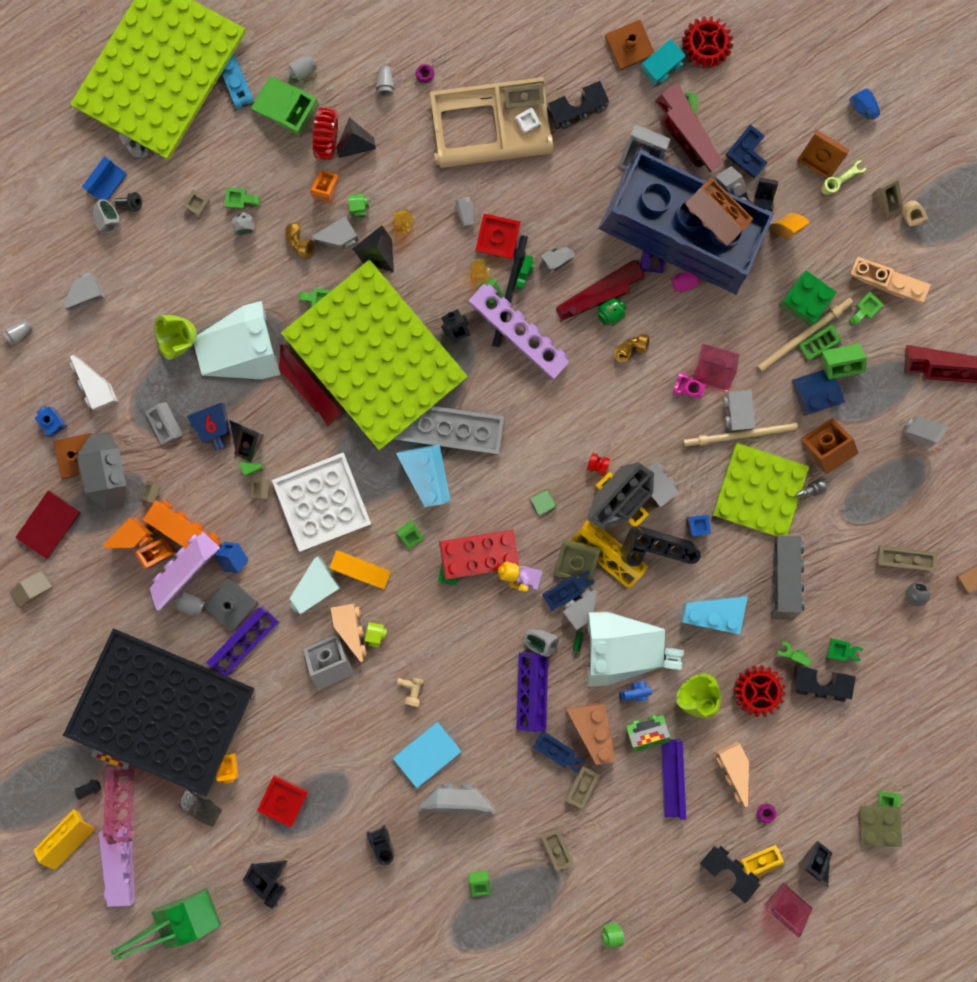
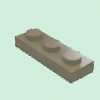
M878 546L876 565L936 572L938 552Z

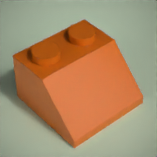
M130 517L103 546L105 548L145 547L153 541L152 536L155 533L140 518Z

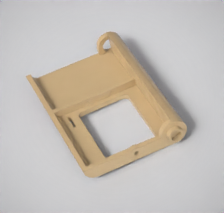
M544 77L430 92L438 153H434L435 163L436 165L440 164V168L553 154V141L549 127ZM542 83L544 104L506 109L504 88ZM482 106L493 107L497 142L451 149L445 147L441 121L442 112ZM532 107L541 125L524 134L515 116Z

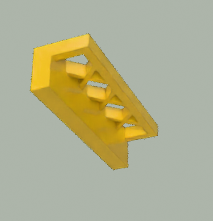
M588 520L570 540L601 548L603 556L599 555L597 563L628 589L643 576L648 568L643 561L635 567L628 565L620 552L622 544L605 530L600 529ZM580 535L584 536L588 543L581 542L578 537ZM609 561L617 563L618 568H613L609 565ZM624 573H629L634 579L630 582L624 577Z

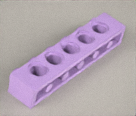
M483 284L467 303L545 374L554 379L569 363L566 359L568 357L567 354L561 349L557 351L552 346L554 343L547 336L543 338L538 333L540 330L531 323L529 325L524 320L526 317L517 310L515 312L510 308L511 303L504 297L500 299L496 295L497 291L490 284L487 286ZM488 299L495 301V309L490 310L486 307ZM506 312L510 315L508 323L501 321V313ZM516 325H521L524 328L522 336L515 333ZM531 338H535L538 341L536 349L529 346ZM545 351L552 353V360L550 362L545 361L543 358Z

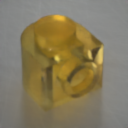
M407 208L393 211L397 233L406 234L412 232L411 223H414L412 211L408 212Z
M474 259V262L470 264L471 282H486V278H490V267H486V259Z

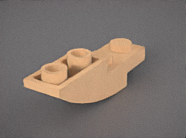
M857 257L850 274L877 289L922 304L931 286L929 283L894 272L892 268Z

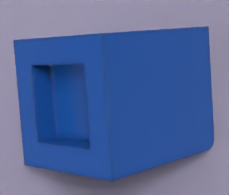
M709 514L687 517L691 536L711 534Z
M224 542L214 554L220 566L226 572L238 573L248 561L239 543Z

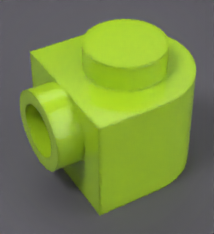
M368 623L365 641L369 642L368 646L379 648L381 640L385 641L387 629H383L384 625Z

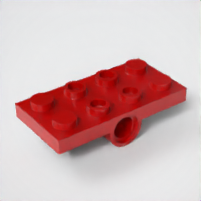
M514 529L439 541L445 579L498 571V568L504 562L514 563L519 566Z

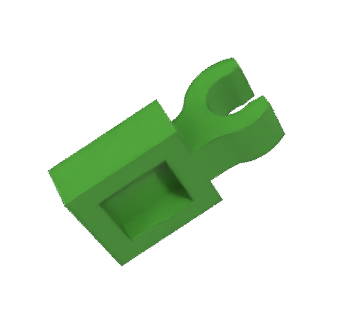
M226 188V208L245 210L246 204L260 206V198L256 195H247L246 189Z
M314 288L313 293L299 292V301L312 302L311 307H313L332 290Z
M868 292L855 306L859 311L849 321L856 325L864 316L870 319L884 304L871 292Z
M785 641L780 642L785 645L786 650L784 652L777 650V654L791 658L809 667L811 659L807 658V653L799 649L794 652L791 650L789 643Z

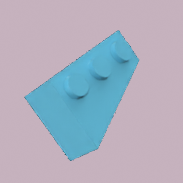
M440 444L396 453L424 507L441 505L451 501Z
M748 596L684 602L680 621L740 634Z

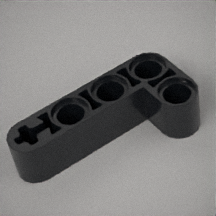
M634 526L630 529L620 551L625 561L632 567L641 564L646 552L688 564H695L701 558V552L693 542L642 526Z

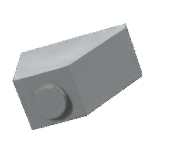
M346 216L313 235L316 243L340 249L345 247L349 249L358 240V236Z
M84 273L79 276V279L74 280L63 304L64 309L70 312L104 299L105 296L97 276Z

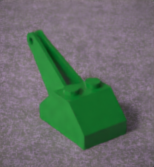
M208 888L154 909L151 913L155 923L111 950V953H118L157 930L160 934L159 937L121 952L113 957L114 961L160 942H163L165 948L180 947L220 927L221 922Z

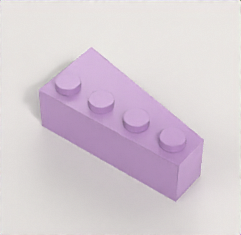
M132 824L108 825L99 832L103 880L105 883L104 900L107 901V907L131 906L135 901Z

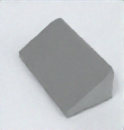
M166 402L159 403L145 412L162 446L183 436Z

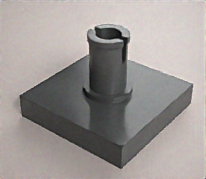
M228 578L203 607L233 632L258 602L235 581Z

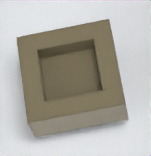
M192 189L183 207L201 217L210 200Z
M251 479L250 498L268 499L269 480Z
M147 480L141 499L154 503L155 499L160 495V485Z

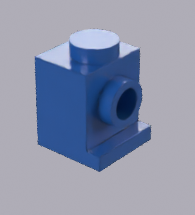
M44 406L36 412L38 416L35 417V420L49 437H54L68 426L54 407L49 406L47 408ZM47 417H50L49 423L45 422Z

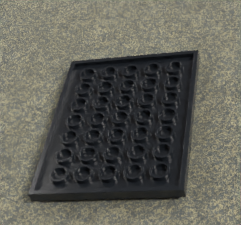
M113 628L63 736L207 797L255 688Z

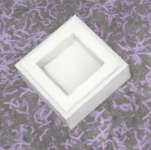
M532 107L515 116L524 134L541 125Z

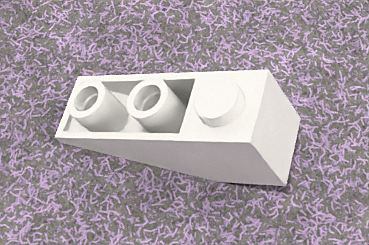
M70 356L72 360L70 362L71 368L74 373L77 372L79 380L77 381L81 390H84L86 393L85 401L89 408L92 407L93 410L98 411L118 402L109 382L78 357Z

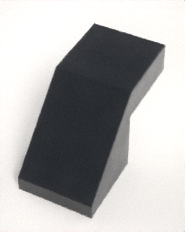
M759 177L753 205L773 212V200L777 191L778 181Z

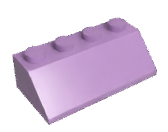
M204 532L199 536L193 535L187 542L189 546L186 549L184 547L180 549L175 555L177 559L175 561L171 560L164 567L166 571L163 574L160 572L152 580L154 584L150 587L155 608L158 611L168 604L220 549Z

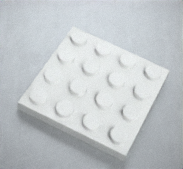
M344 453L272 480L299 552L371 524Z

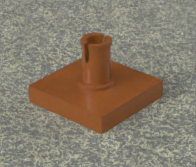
M641 20L605 34L607 43L620 71L647 60L655 53Z
M816 130L797 161L828 179L833 176L848 155L850 149Z
M93 433L53 441L62 479L80 475L77 454L89 435H93Z

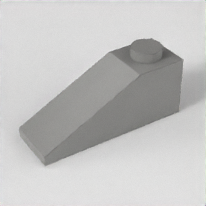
M915 417L913 419L909 418L906 421L902 434L919 447L937 444L948 430V427L921 417Z

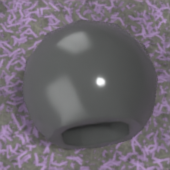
M913 583L906 589V599L913 606H924L930 600V590L922 583Z

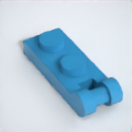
M233 54L223 70L222 76L238 110L247 103L249 105L254 103V99L237 59ZM245 93V96L238 98L239 94Z

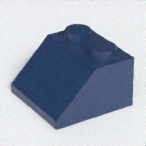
M824 370L792 380L804 416L845 403L836 378L828 380Z

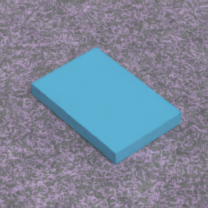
M437 721L395 755L393 759L415 787L418 788L460 754L462 750Z

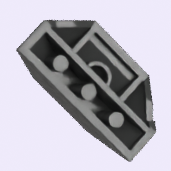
M109 432L89 435L77 454L84 494L104 511L123 508L126 482L119 448Z
M640 462L621 466L595 495L587 517L588 521L602 530L609 526L627 522L653 494L654 472Z

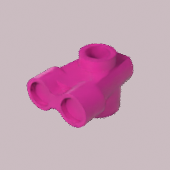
M680 372L673 389V394L678 396L684 394L702 398L706 385L689 378L688 374ZM697 386L698 392L693 393L691 391L692 387Z

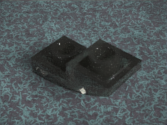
M189 789L185 791L178 804L189 815L211 827L215 825L222 812V809L211 800H204L197 793Z

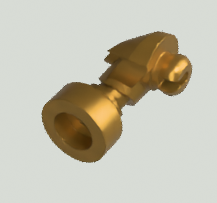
M298 223L287 224L285 227L286 240L290 243L292 249L295 248V251L299 253L301 258L310 259L315 249L313 240L303 239L300 242V225Z
M641 334L638 337H632L631 340L630 338L625 340L620 346L615 348V359L619 362L629 361L634 348H636L637 352L646 354L650 343V335Z

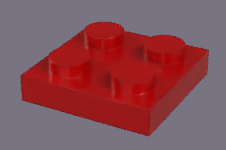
M483 213L475 252L512 260L521 221Z
M273 775L257 811L292 827L309 791Z

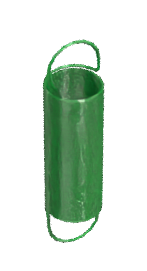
M581 629L579 632H576L573 651H576V653L580 652L584 635Z

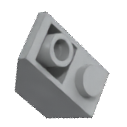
M729 167L715 176L717 183L726 192L752 204L743 176L733 167Z
M587 588L578 600L574 601L572 599L564 605L565 609L562 611L576 630L588 623L589 612H594L597 595L594 588L592 590Z

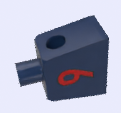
M218 403L187 416L203 443L212 442L215 451L226 448L223 437L230 435L231 431L225 404Z

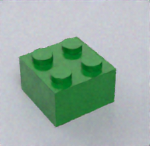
M805 270L800 274L779 305L811 326L815 324L837 292Z

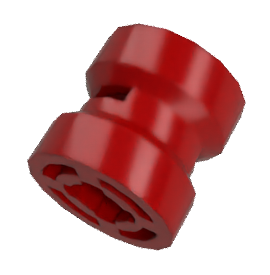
M592 452L586 470L590 472L596 471L599 475L605 476L610 458H602Z

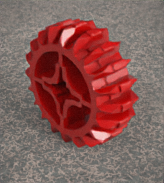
M704 16L701 22L695 19L694 24L690 23L688 25L689 29H685V36L682 37V42L684 43L682 49L686 50L684 53L686 56H690L689 63L693 60L696 61L695 67L701 63L702 69H705L707 64L712 69L714 64L720 66L721 61L725 62L727 60L726 56H730V49L733 48V43H731L733 36L729 35L731 29L725 30L726 23L719 24L720 18L714 22L712 16H710L708 21ZM704 30H711L713 32L706 33ZM693 36L697 38L696 40L699 43L697 50L693 45ZM718 36L722 41V50L718 48L719 45L716 43ZM707 40H711L710 45H704V42ZM708 52L711 56L703 55V53Z
M320 107L316 112L312 150L314 157L320 160H331L336 150L338 113L336 109H331V107Z
M755 665L752 666L753 672L746 668L747 675L745 676L743 673H740L739 675L743 679L741 681L739 679L735 680L736 683L740 684L739 687H733L735 691H739V693L734 694V698H741L736 704H743L741 710L746 711L748 709L747 714L750 716L754 712L755 717H759L761 712L763 717H767V710L770 714H774L772 708L775 707L779 710L778 701L784 703L780 696H786L785 692L780 691V689L786 687L784 684H779L783 678H776L778 672L774 671L771 673L772 668L767 667L765 670L763 665H760L759 671ZM756 676L768 677L760 683H755L751 680ZM771 682L774 686V694L772 698L768 694V689L771 686ZM747 684L751 688L748 700L745 697V687ZM754 686H756L757 688L763 687L761 691L765 696L760 694L757 695L758 692ZM759 699H764L768 702L763 706L752 705L753 702H757Z

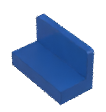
M104 156L82 187L98 200L105 199L108 201L127 173Z

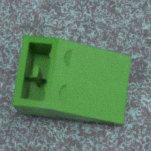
M270 76L251 110L301 137L319 107L317 98L303 90Z

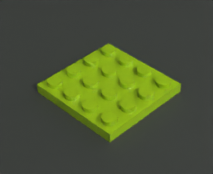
M735 443L712 516L776 537L787 536L799 500L796 494L803 488L809 466Z

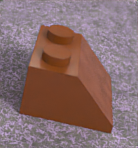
M833 418L801 438L802 443L815 463L826 474L859 454L854 439Z

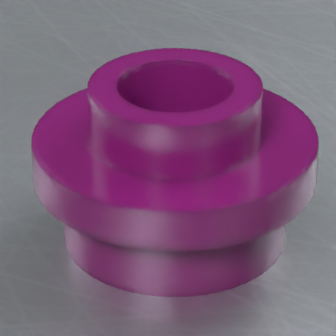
M422 64L416 69V78L420 83L427 84L434 79V69L430 65ZM428 72L429 75L427 77H423L422 73Z
M762 804L757 809V817L763 823H770L776 818V810L771 804ZM764 810H769L768 816H763Z

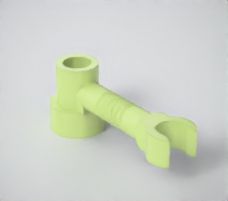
M861 160L857 161L851 169L838 178L829 177L825 180L821 187V192L824 195L833 194L842 183L856 174H862L866 168L863 170L857 169V165Z

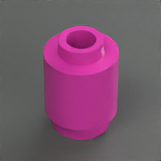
M685 271L675 274V277L671 278L674 292L679 291L682 293L698 288V283H701L699 277Z

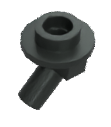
M136 192L129 193L127 198H115V206H128V210L136 212L142 207V198Z

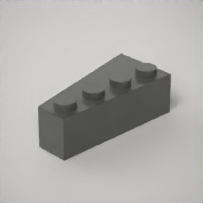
M777 536L774 539L773 566H777V570H774L772 575V583L776 585V589H774L771 602L775 604V611L771 612V619L794 620L804 611L805 601L802 599V592L805 585L804 580H801V573L804 572V562L801 561L804 543H801L800 536Z

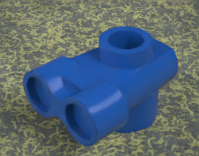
M646 680L631 683L632 690L619 692L621 702L634 700L635 698L637 702L648 700L647 696L652 695L651 687H647Z

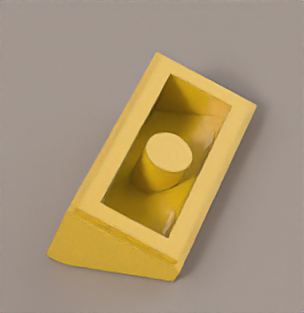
M776 845L741 860V863L745 866L744 870L748 874L753 872L758 878L785 866Z

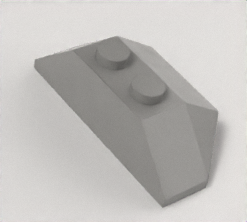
M442 783V786L438 785L419 803L418 811L495 814V806L477 787H473V784L463 783L461 786H454V783Z

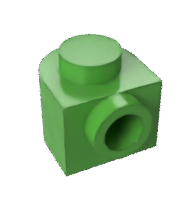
M363 193L348 195L351 217H366V208H369L368 197H364Z
M618 923L603 925L601 942L607 949L624 946L623 931Z

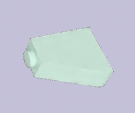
M320 556L314 558L290 597L292 609L300 614L341 588Z

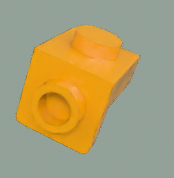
M236 753L225 755L217 773L216 781H222V784L234 782L233 779L239 776Z

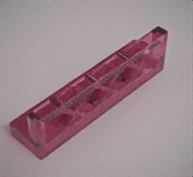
M114 765L106 766L103 837L109 845L130 842L133 835L134 770L117 771ZM129 776V780L122 786L119 783V777ZM125 791L128 794V798L121 803L118 797ZM125 809L128 811V815L121 821L118 818V814ZM124 826L127 829V836L117 837V832Z

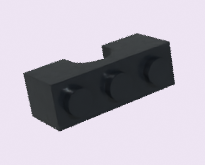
M601 81L582 89L581 94L584 98V103L581 106L575 107L570 105L565 96L547 104V110L556 129L560 127L565 129L576 120L579 122L589 118L590 114L595 112L599 114L607 109L609 99Z
M795 665L791 688L796 690L797 694L808 695V692L815 693V697L827 699L828 695L834 696V700L846 702V699L852 700L855 676L832 672L830 682L826 685H820L817 681L818 670Z
M721 845L719 848L714 846L700 862V865L714 877L723 869L731 870L735 874L736 882L730 891L746 904L761 886L759 883L760 878L753 872L748 874L743 869L745 866L737 859L733 861L728 856L729 852Z

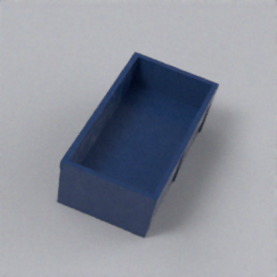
M640 149L632 162L628 163L598 229L737 295L742 283L748 276L774 213L728 193L753 220L727 246L725 243L718 241L716 234L711 229L704 227L702 220L697 215L690 213L685 205L707 180L699 179Z

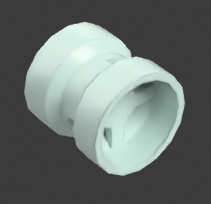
M665 648L666 660L663 662V667L682 670L683 663L681 658L684 656V650Z

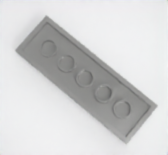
M433 406L393 440L427 445L440 444L441 447L499 455L504 416Z

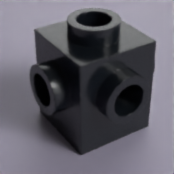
M458 309L441 317L443 322L441 328L445 336H450L453 343L471 335L467 328L470 325L465 314L461 316Z

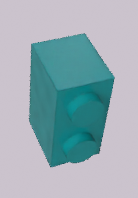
M670 39L642 63L640 70L654 86L659 82L663 84L669 79V74L673 70L677 72L682 68L686 55Z

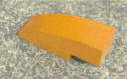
M788 213L769 226L777 238L783 236L785 240H788L803 230L810 222L807 218L797 213Z
M336 550L329 567L382 589H385L391 575V571L340 550Z

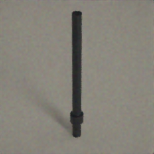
M521 235L518 248L514 252L513 257L515 259L504 297L510 303L520 266L526 255L525 247L528 237ZM501 313L500 319L502 322L506 323L508 313ZM497 329L492 346L499 348L502 334Z

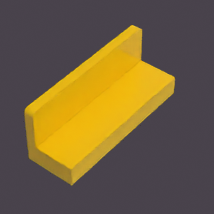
M73 809L33 850L38 862L56 870L95 831V828L84 822L80 812Z

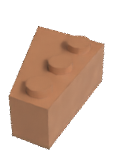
M602 701L566 708L595 764L615 762L605 703Z

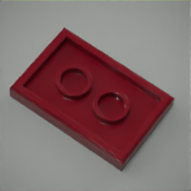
M48 490L15 538L45 559H49L81 511Z

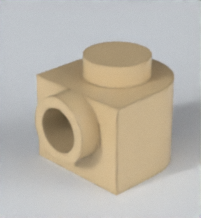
M909 201L903 206L902 214L905 222L910 227L918 226L928 219L925 209L917 201Z

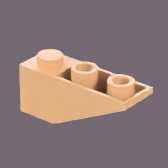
M355 603L331 607L334 628L360 662L364 661V656H367L366 645H362L361 637H364L363 627L359 626L358 618H361L359 607H356Z
M735 742L717 751L719 757L716 759L721 769L725 768L727 772L725 778L730 786L733 785L736 790L733 794L737 802H742L746 807L748 806L749 761L741 745Z

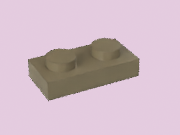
M542 83L504 88L506 109L544 104Z
M582 765L565 801L583 809L600 774Z
M558 827L541 835L556 872L574 864Z

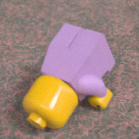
M504 562L498 568L500 579L510 582L509 587L518 588V590L527 592L528 587L538 590L542 575L541 570L527 566H518L510 562Z

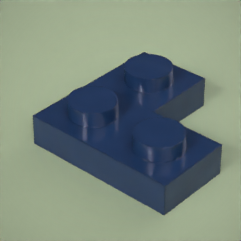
M750 124L725 155L754 179L768 163L753 151L765 135Z

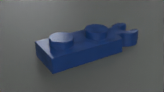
M589 571L582 572L580 578H577L574 574L542 593L543 598L552 611L584 593L585 589L583 586H591L595 583L594 579L590 581L585 580V576L589 575Z
M545 731L540 733L532 746L564 768H566L567 764H570L572 770L577 773L580 770L575 767V763L578 761L582 764L585 763L583 758L573 756L575 753L573 749Z

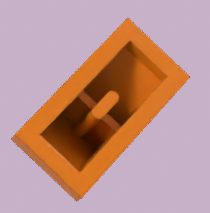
M320 170L310 190L312 198L332 204L339 175Z
M163 537L134 553L144 569H150L173 555L175 551L167 538Z

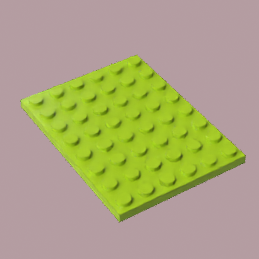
M133 0L70 105L169 160L247 31L244 27L194 0Z
M370 260L281 332L379 451L468 378L466 373Z

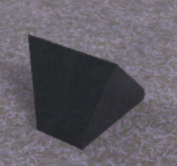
M349 117L337 145L338 155L341 158L375 150L374 137Z
M381 225L353 247L352 250L362 263L370 260L375 267L394 272L392 238Z
M229 420L235 447L234 455L252 462L264 435Z
M817 841L799 862V865L820 883L829 887L830 859L833 853Z
M288 860L252 863L243 881L262 900H266Z

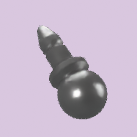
M817 479L810 483L807 488L800 490L796 497L823 494L827 491L828 485L823 479Z

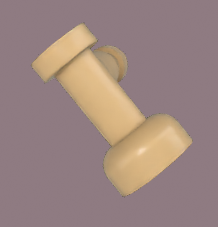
M414 677L412 681L398 678V686L402 685L412 689L410 696L405 698V704L419 707L420 700L417 697L420 685L423 684L424 680Z

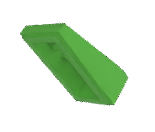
M832 324L800 343L799 346L809 361L821 354L822 351L838 344L842 339ZM828 331H830L835 341L831 342L826 334ZM820 336H824L825 340L828 343L827 346L823 344V342L820 339ZM816 339L822 349L818 350L813 340ZM809 343L815 353L811 354L806 344Z

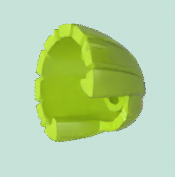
M159 315L155 318L154 331L156 332V342L159 344L160 352L166 359L172 360L179 357L195 343L197 331L189 320L173 315Z
M700 673L690 677L689 680H686V683L681 685L677 692V704L682 710L692 716L709 719L720 711V688L716 679L710 674Z

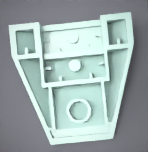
M262 301L240 307L197 335L194 347L202 376L263 380L281 375L265 320L267 319Z
M589 612L588 631L591 637L590 667H587V687L608 686L663 667L665 629L610 612Z

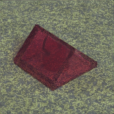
M702 344L692 379L702 384L729 391L737 372L739 354Z
M784 883L779 886L764 904L768 912L797 937L801 936L813 909Z

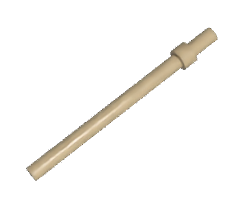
M849 297L840 305L832 307L828 314L757 366L759 370L763 372L832 319L840 317L844 310L854 304L853 300Z
M797 423L711 436L706 434L698 435L697 438L684 439L683 444L684 447L696 445L702 447L708 446L709 443L798 430Z

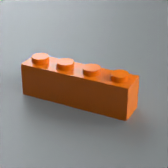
M156 500L143 518L145 522L184 548L189 546L187 542L193 535L199 536L202 532L219 547L223 544L219 541L220 537L213 532L207 533L203 530V525L197 521L192 523L187 519L188 515L180 510L178 512L171 509L173 505L165 500H162V502Z

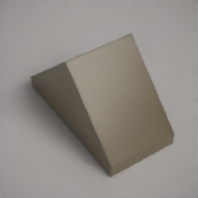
M897 178L873 192L886 218L902 211L903 203Z
M41 571L19 582L10 591V594L19 608H22L53 586L44 572Z

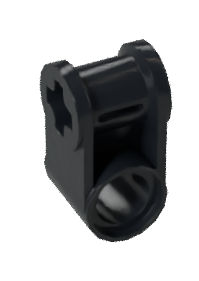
M383 825L381 829L373 832L368 831L367 837L378 863L381 865L390 864L394 859L395 850L387 827ZM386 850L390 853L391 857L383 859L381 852Z

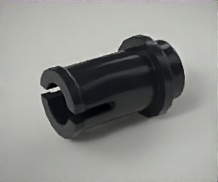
M92 779L89 783L75 788V795L81 800L93 793L98 794L101 790V784L97 779Z
M276 882L264 904L271 909L275 906L277 907V902L286 890V887L282 884L280 886V883Z

